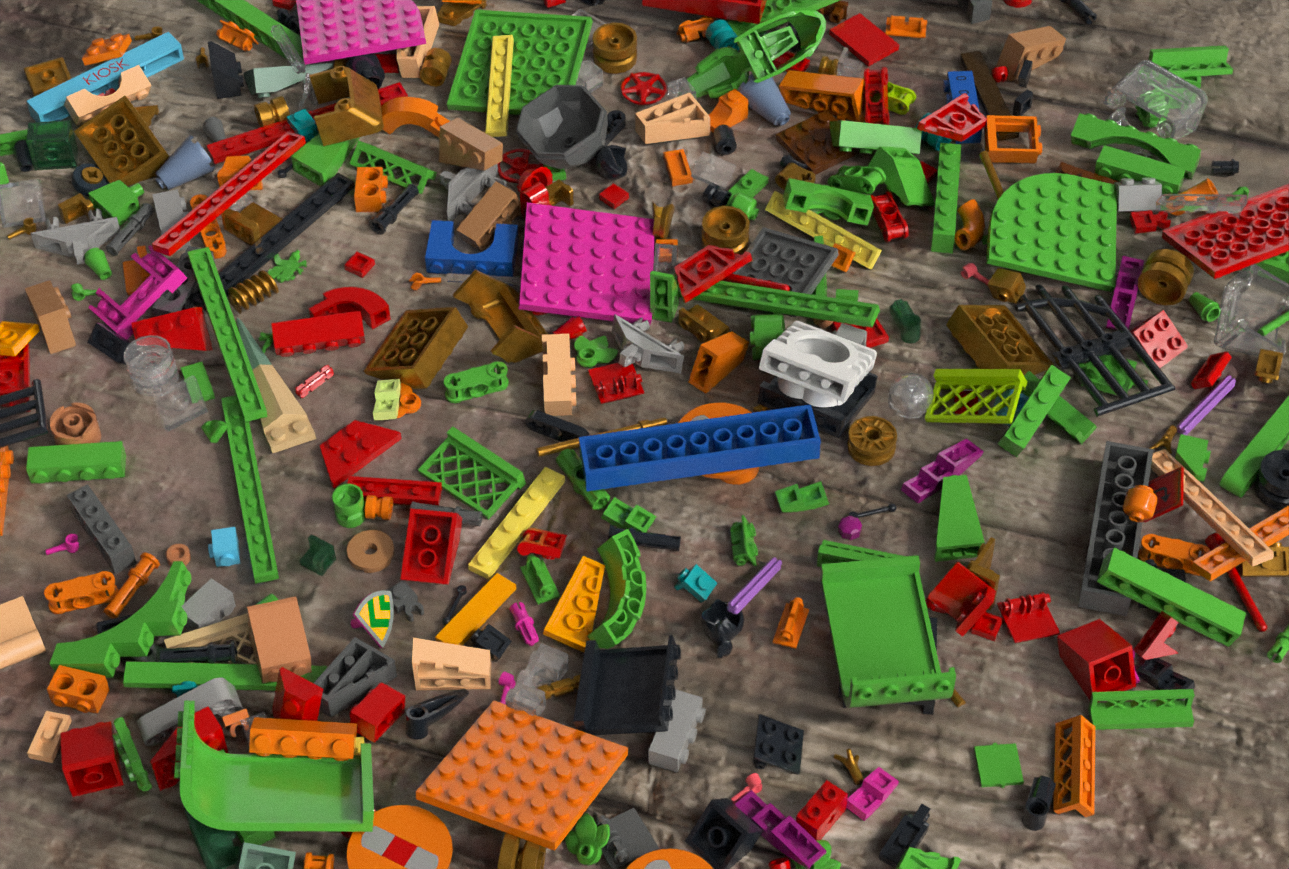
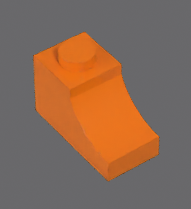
M736 89L719 97L717 106L709 114L710 131L714 133L715 128L719 125H728L731 128L747 119L748 99Z

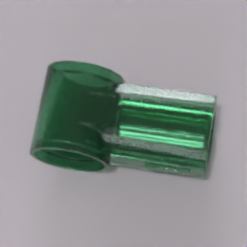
M902 299L895 300L889 306V312L901 331V339L906 343L919 341L921 337V318L913 313L907 301Z

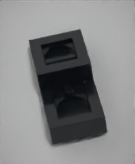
M1160 658L1146 660L1137 670V674L1157 690L1195 688L1194 680L1174 672L1172 664Z

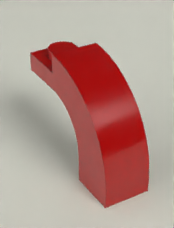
M341 287L323 293L324 301L309 308L310 318L361 311L362 320L372 330L391 320L387 302L378 294L359 287Z

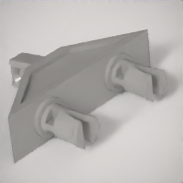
M498 164L485 171L465 168L458 174L445 170L440 174V184L448 190V221H453L461 212L469 215L475 205L471 201L485 187H492L496 181L506 187V181L496 177L498 175Z
M96 208V216L93 215L92 210L88 212L90 222L59 227V219L53 216V224H50L48 218L45 220L47 230L33 232L31 237L35 248L68 257L75 256L77 265L85 263L84 254L88 250L100 247L118 234L120 231L117 217L102 219V211Z
M614 314L612 333L621 350L618 361L620 365L627 367L635 363L640 367L681 374L684 356L679 352L684 350L682 341L677 343V338H675L672 342L665 345L644 332L649 329L650 325L647 320L642 322L643 317L631 324Z

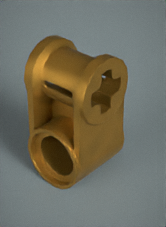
M795 163L787 164L775 177L777 185L783 190L786 188L788 178L815 183L816 176L813 172L803 169Z

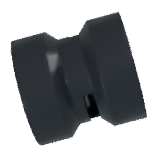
M711 183L705 189L702 200L707 204H713L714 207L726 206L732 193L725 189L721 190L719 185Z

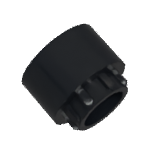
M374 53L353 56L346 63L345 67L375 83L377 89L382 86L385 72Z

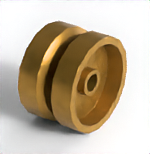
M615 22L604 24L596 29L592 38L595 66L604 72L614 74L632 69L637 62V35L635 30L626 24Z
M720 206L708 211L702 220V248L712 245L719 248L733 249L735 254L743 255L749 245L750 221L747 215L742 210L733 206Z
M1158 249L1152 252L1147 258L1144 269L1138 278L1140 292L1148 300L1164 306L1175 305L1181 302L1194 275L1192 263L1185 255L1174 250Z
M506 833L500 850L498 869H544L546 847L527 840L525 842L524 839Z

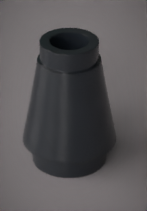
M27 140L17 141L14 144L13 153L22 172H29L33 169L34 147Z

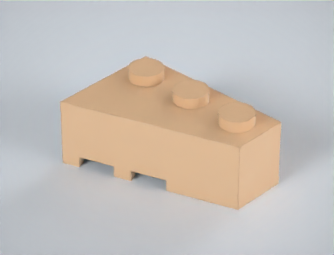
M689 92L635 113V131L645 144L710 136V116Z
M569 334L542 335L545 413L552 416L572 415V406H576V392H572L571 389L576 388V376L571 375V371H575V358H570Z
M413 638L412 667L416 691L460 690L464 688L466 690L491 689L490 650Z

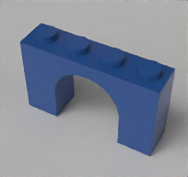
M432 220L425 255L427 273L471 275L476 269L488 276L513 277L519 242L518 225L496 224L492 245L483 252L466 254L453 247L455 239L454 222Z

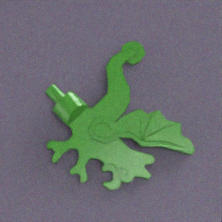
M299 250L292 252L289 260H282L279 254L273 257L276 266L273 269H269L268 274L273 279L277 278V281H280V283L294 280L296 277L293 276V272L297 271L301 275L303 269L299 267H307V262L304 260L298 263L300 259Z

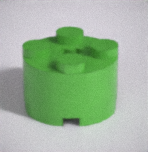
M751 315V327L754 331H750V343L755 345L752 348L753 360H761L763 349L785 331L784 315Z

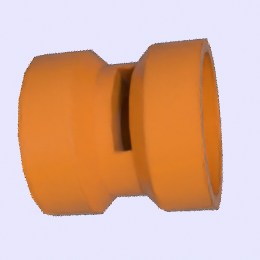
M368 495L365 503V518L374 519L378 516L382 520H391L393 510L392 497L384 496L378 500L376 496Z

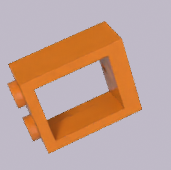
M986 116L987 122L983 128L985 151L988 152L991 162L1036 163L1038 155L1042 154V142H1039L1038 139L1041 135V126L1037 125V116ZM996 132H1028L1029 149L997 148Z

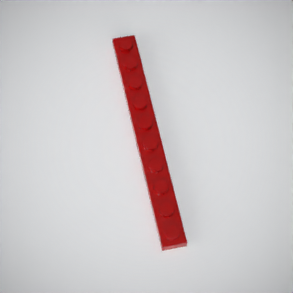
M400 82L378 89L381 106L394 98L408 97ZM337 103L308 113L315 120L314 116L334 112V107ZM287 119L206 146L213 163L217 164L225 161L226 157L241 156L269 147L288 131L295 133V131L287 123Z
M289 131L155 240L152 243L153 251L167 256L173 255L306 144L305 136Z

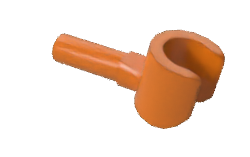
M415 273L409 280L413 282L411 289L418 290L422 284L441 283V277L427 278L420 273Z

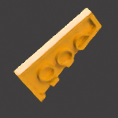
M585 556L582 557L551 615L543 635L581 652H585L586 641H590L588 635L593 631L605 565Z

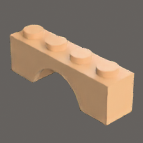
M137 65L121 72L118 81L119 89L111 95L97 96L83 89L67 96L64 106L76 126L82 123L85 124L124 95H126L130 102L146 98L149 95L151 84L141 67Z

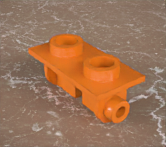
M891 15V17H887L886 34L890 36L925 38L927 20H923V17H909V22H905V17Z
M703 16L699 20L684 21L679 25L676 34L680 35L681 42L685 41L686 43L699 40L698 32H701L703 38H706L707 28L717 18Z
M220 20L223 27L218 29L216 33L220 40L229 44L233 42L235 47L243 51H250L253 46L252 43L259 44L254 38L255 34L246 28L242 30L231 21L227 23Z
M795 597L789 604L786 603L772 643L794 649L797 648L810 609L804 608L801 598Z

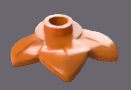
M401 383L397 418L404 416L406 413H415L421 407L419 396L412 392V388L404 383Z

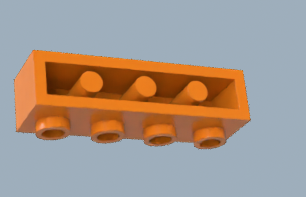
M254 717L250 728L249 753H256L259 756L281 754L286 758H294L297 755L308 756V758L315 760L330 757L337 761H346L354 757L357 724Z

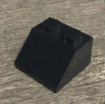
M208 41L217 99L242 96L241 87H244L243 75H239L242 73L241 62H236L235 53L212 41Z
M728 798L713 799L685 839V842L713 868L730 869L751 851L763 830Z

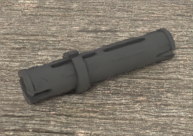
M143 203L142 207L128 218V223L106 246V250L111 255L117 256L134 234L144 228L145 222L154 214V208L148 203Z
M412 502L410 507L412 509L458 513L463 518L462 524L480 527L482 523V511L466 510L460 506L450 508Z

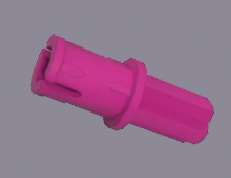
M516 602L509 608L516 622L515 628L517 631H520L524 642L529 646H533L539 641L533 626L534 620L532 617H529L524 603H518L519 609Z

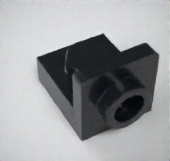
M488 623L482 630L477 628L470 638L473 643L470 647L490 650L491 659L497 662L512 640Z

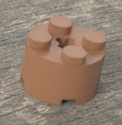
M71 403L72 406L66 408L62 406L52 414L50 429L55 445L100 442L101 431L97 417L90 406L83 403Z

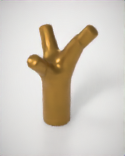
M1173 425L1169 426L1163 437L1156 444L1149 447V449L1155 450L1165 446L1166 450L1172 454L1171 442L1178 429Z
M850 748L846 749L847 758L834 754L833 758L841 761L848 768L855 785L863 783L864 778L858 766L859 755L853 757Z

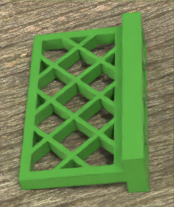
M452 426L447 432L448 437L423 463L418 472L431 482H442L443 490L473 510L482 511V516L489 520L516 489L521 490L525 486L526 482L523 472ZM449 446L456 450V456L444 457L443 453ZM469 459L473 461L474 467L461 469L460 461ZM457 461V470L445 471L444 463ZM441 464V472L431 474L427 471L432 465ZM478 472H490L491 479L478 481ZM474 473L475 481L462 483L461 475ZM458 475L459 484H446L445 477ZM505 482L510 485L505 491L496 492L495 484ZM492 484V493L479 495V486ZM475 487V496L466 497L463 495V489ZM493 499V504L488 510L480 506L481 500Z

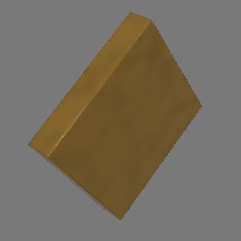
M63 57L23 68L34 97L72 79Z

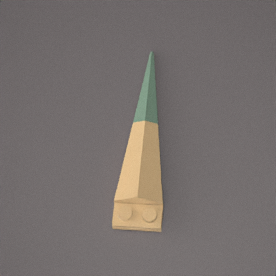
M237 317L239 333L267 410V417L260 419L265 439L272 454L315 440V432L308 420L307 414L240 318Z

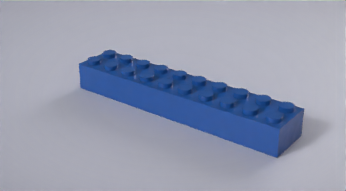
M811 405L579 437L580 459L587 491L820 458L821 444Z

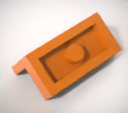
M146 246L137 247L140 258L147 255ZM134 260L123 262L126 292L130 296L150 274Z

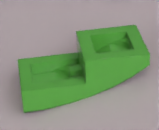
M821 481L800 489L795 484L775 491L782 512L806 511L829 505Z
M614 497L601 519L619 528L629 529L634 527L636 531L647 532L657 516L637 504L632 508Z

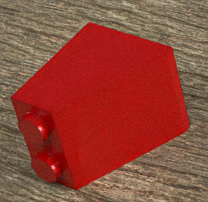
M1101 619L1057 636L1059 656L1089 700L1091 699L1092 692L1127 691L1136 687L1132 645Z
M111 721L99 722L83 728H73L60 733L62 769L72 797L124 785L119 753L113 738L115 731Z

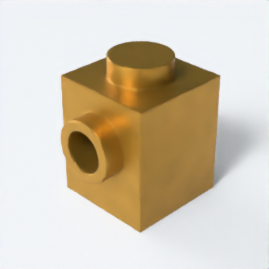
M997 268L988 282L993 298L999 299L1002 302L1016 304L1026 288L1021 273Z

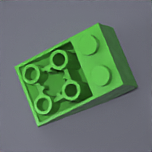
M879 146L868 167L876 166L884 171L886 175V181L884 182L887 185L886 188L896 193L900 197V201L907 206H934L935 202L919 160L906 148Z

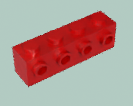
M361 311L271 323L276 355H281L282 357H289L297 352L311 354L319 349L333 351L341 346L354 348L365 343Z

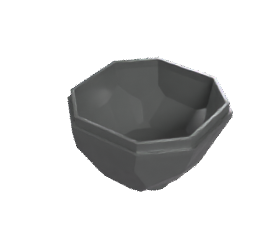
M555 85L523 106L516 135L540 163L558 169H570L587 163L597 156L600 149L604 147L608 125L607 111L582 85Z

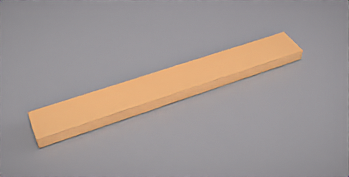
M1166 449L1153 453L1151 469L1159 477L1181 466L1184 468L1183 500L1252 567L1273 559L1274 552Z

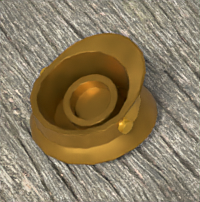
M652 202L654 239H667L675 207L672 203L659 207Z

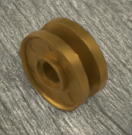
M865 416L857 419L850 426L847 447L849 454L855 461L863 465L880 466L889 462L894 457L897 432L891 422L877 416Z

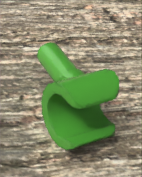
M79 283L71 286L72 296L77 301L83 300L85 296L96 295L97 290H84Z

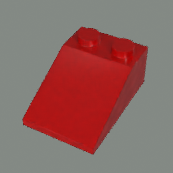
M410 508L400 580L449 585L460 541L463 519L458 513Z

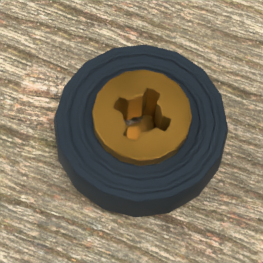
M82 164L76 167L72 175L74 189L88 197V193L110 184L96 164Z

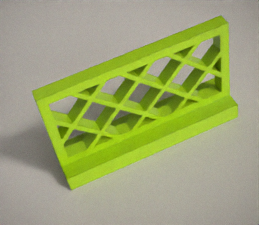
M935 369L933 377L936 383L924 419L926 422L1012 424L1021 390H1026L1028 382L1020 369ZM941 389L952 390L942 398L939 396ZM1008 389H1014L1013 393L1005 399L1001 395ZM963 390H973L964 398H961L959 395ZM985 390H994L984 399L980 395ZM957 396L959 401L948 408L945 403ZM977 396L981 401L969 408L966 403ZM999 396L1002 401L990 408L988 403ZM942 405L945 407L946 410L941 414L933 415L936 409ZM963 405L967 409L961 415L953 414V412L958 410ZM983 406H986V408L988 409V411L982 415L974 414ZM1005 406L1008 407L1006 416H997L995 414Z

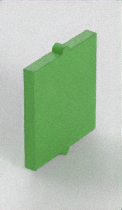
M993 743V745L974 746L981 788L995 786L1004 788L1005 786L1022 785L1024 783L1016 743L1000 745Z

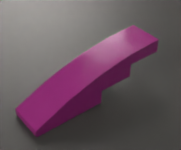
M1122 256L1111 308L1129 329L1138 291V278L1143 269L1144 260ZM1108 319L1106 328L1117 330Z
M966 438L938 453L936 460L922 467L918 476L903 483L901 491L916 503H920L942 489L943 477L959 476L978 460L984 451Z
M752 790L734 804L763 830L761 836L806 869H809L826 854L827 851L790 815L786 818L771 803L767 805Z

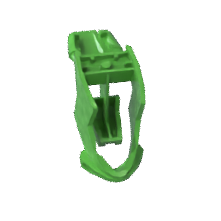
M785 7L782 11L783 14L754 25V27L735 38L734 43L737 42L740 52L729 46L717 48L701 60L695 67L696 72L685 80L694 98L707 94L710 98H719L734 89L738 90L742 82L746 84L749 79V71L753 73L756 79L754 82L759 83L782 73L805 57H811L826 30L824 16L816 10L804 7ZM786 19L798 32L801 50L776 68L772 61L799 42L790 26L773 31L762 37L759 36L757 29Z

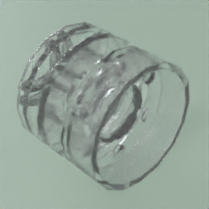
M149 335L134 340L126 347L124 361L130 373L133 387L138 393L145 396L162 395L170 391L177 384L179 370L176 366L171 346L166 339L160 336Z

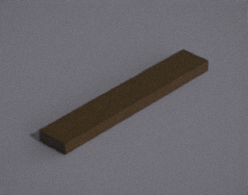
M980 50L961 53L960 60L965 70L973 72L976 94L986 115L1011 116ZM996 132V136L999 141L1019 138L1020 132Z

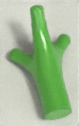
M260 333L259 341H266L262 347L264 354L267 348L274 342L273 333Z

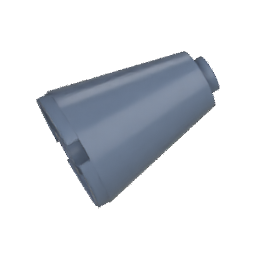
M752 73L748 76L751 80L746 84L742 82L738 88V91L748 99V107L775 126L786 124L790 119L791 112L773 77L756 83Z
M189 135L156 172L157 178H155V181L161 189H173L216 170L215 165L212 167L209 165L212 160L199 142L193 143L191 141L194 138L193 136Z

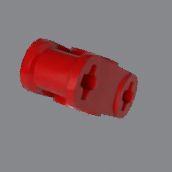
M886 67L878 70L866 68L864 70L865 122L889 125L888 70ZM880 93V100L873 102L874 94Z
M886 191L882 195H871L874 205L872 214L883 234L884 240L890 242L891 239L899 237L908 238V225L905 219H903L892 193Z

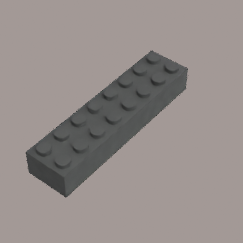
M1106 441L1078 607L1127 616L1131 599L1098 583L1097 580L1103 559L1113 548L1124 551L1135 558L1138 556L1143 522L1131 521L1129 516L1123 511V504L1126 493L1130 488H1134L1136 485L1148 486L1154 449Z

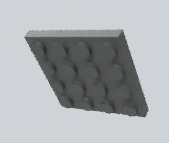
M763 227L746 251L751 253L752 261L732 274L789 285L792 292L812 294L839 253L837 248ZM784 314L794 318L796 317L795 315Z

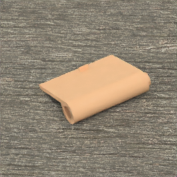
M21 596L0 604V669L46 652L24 597Z

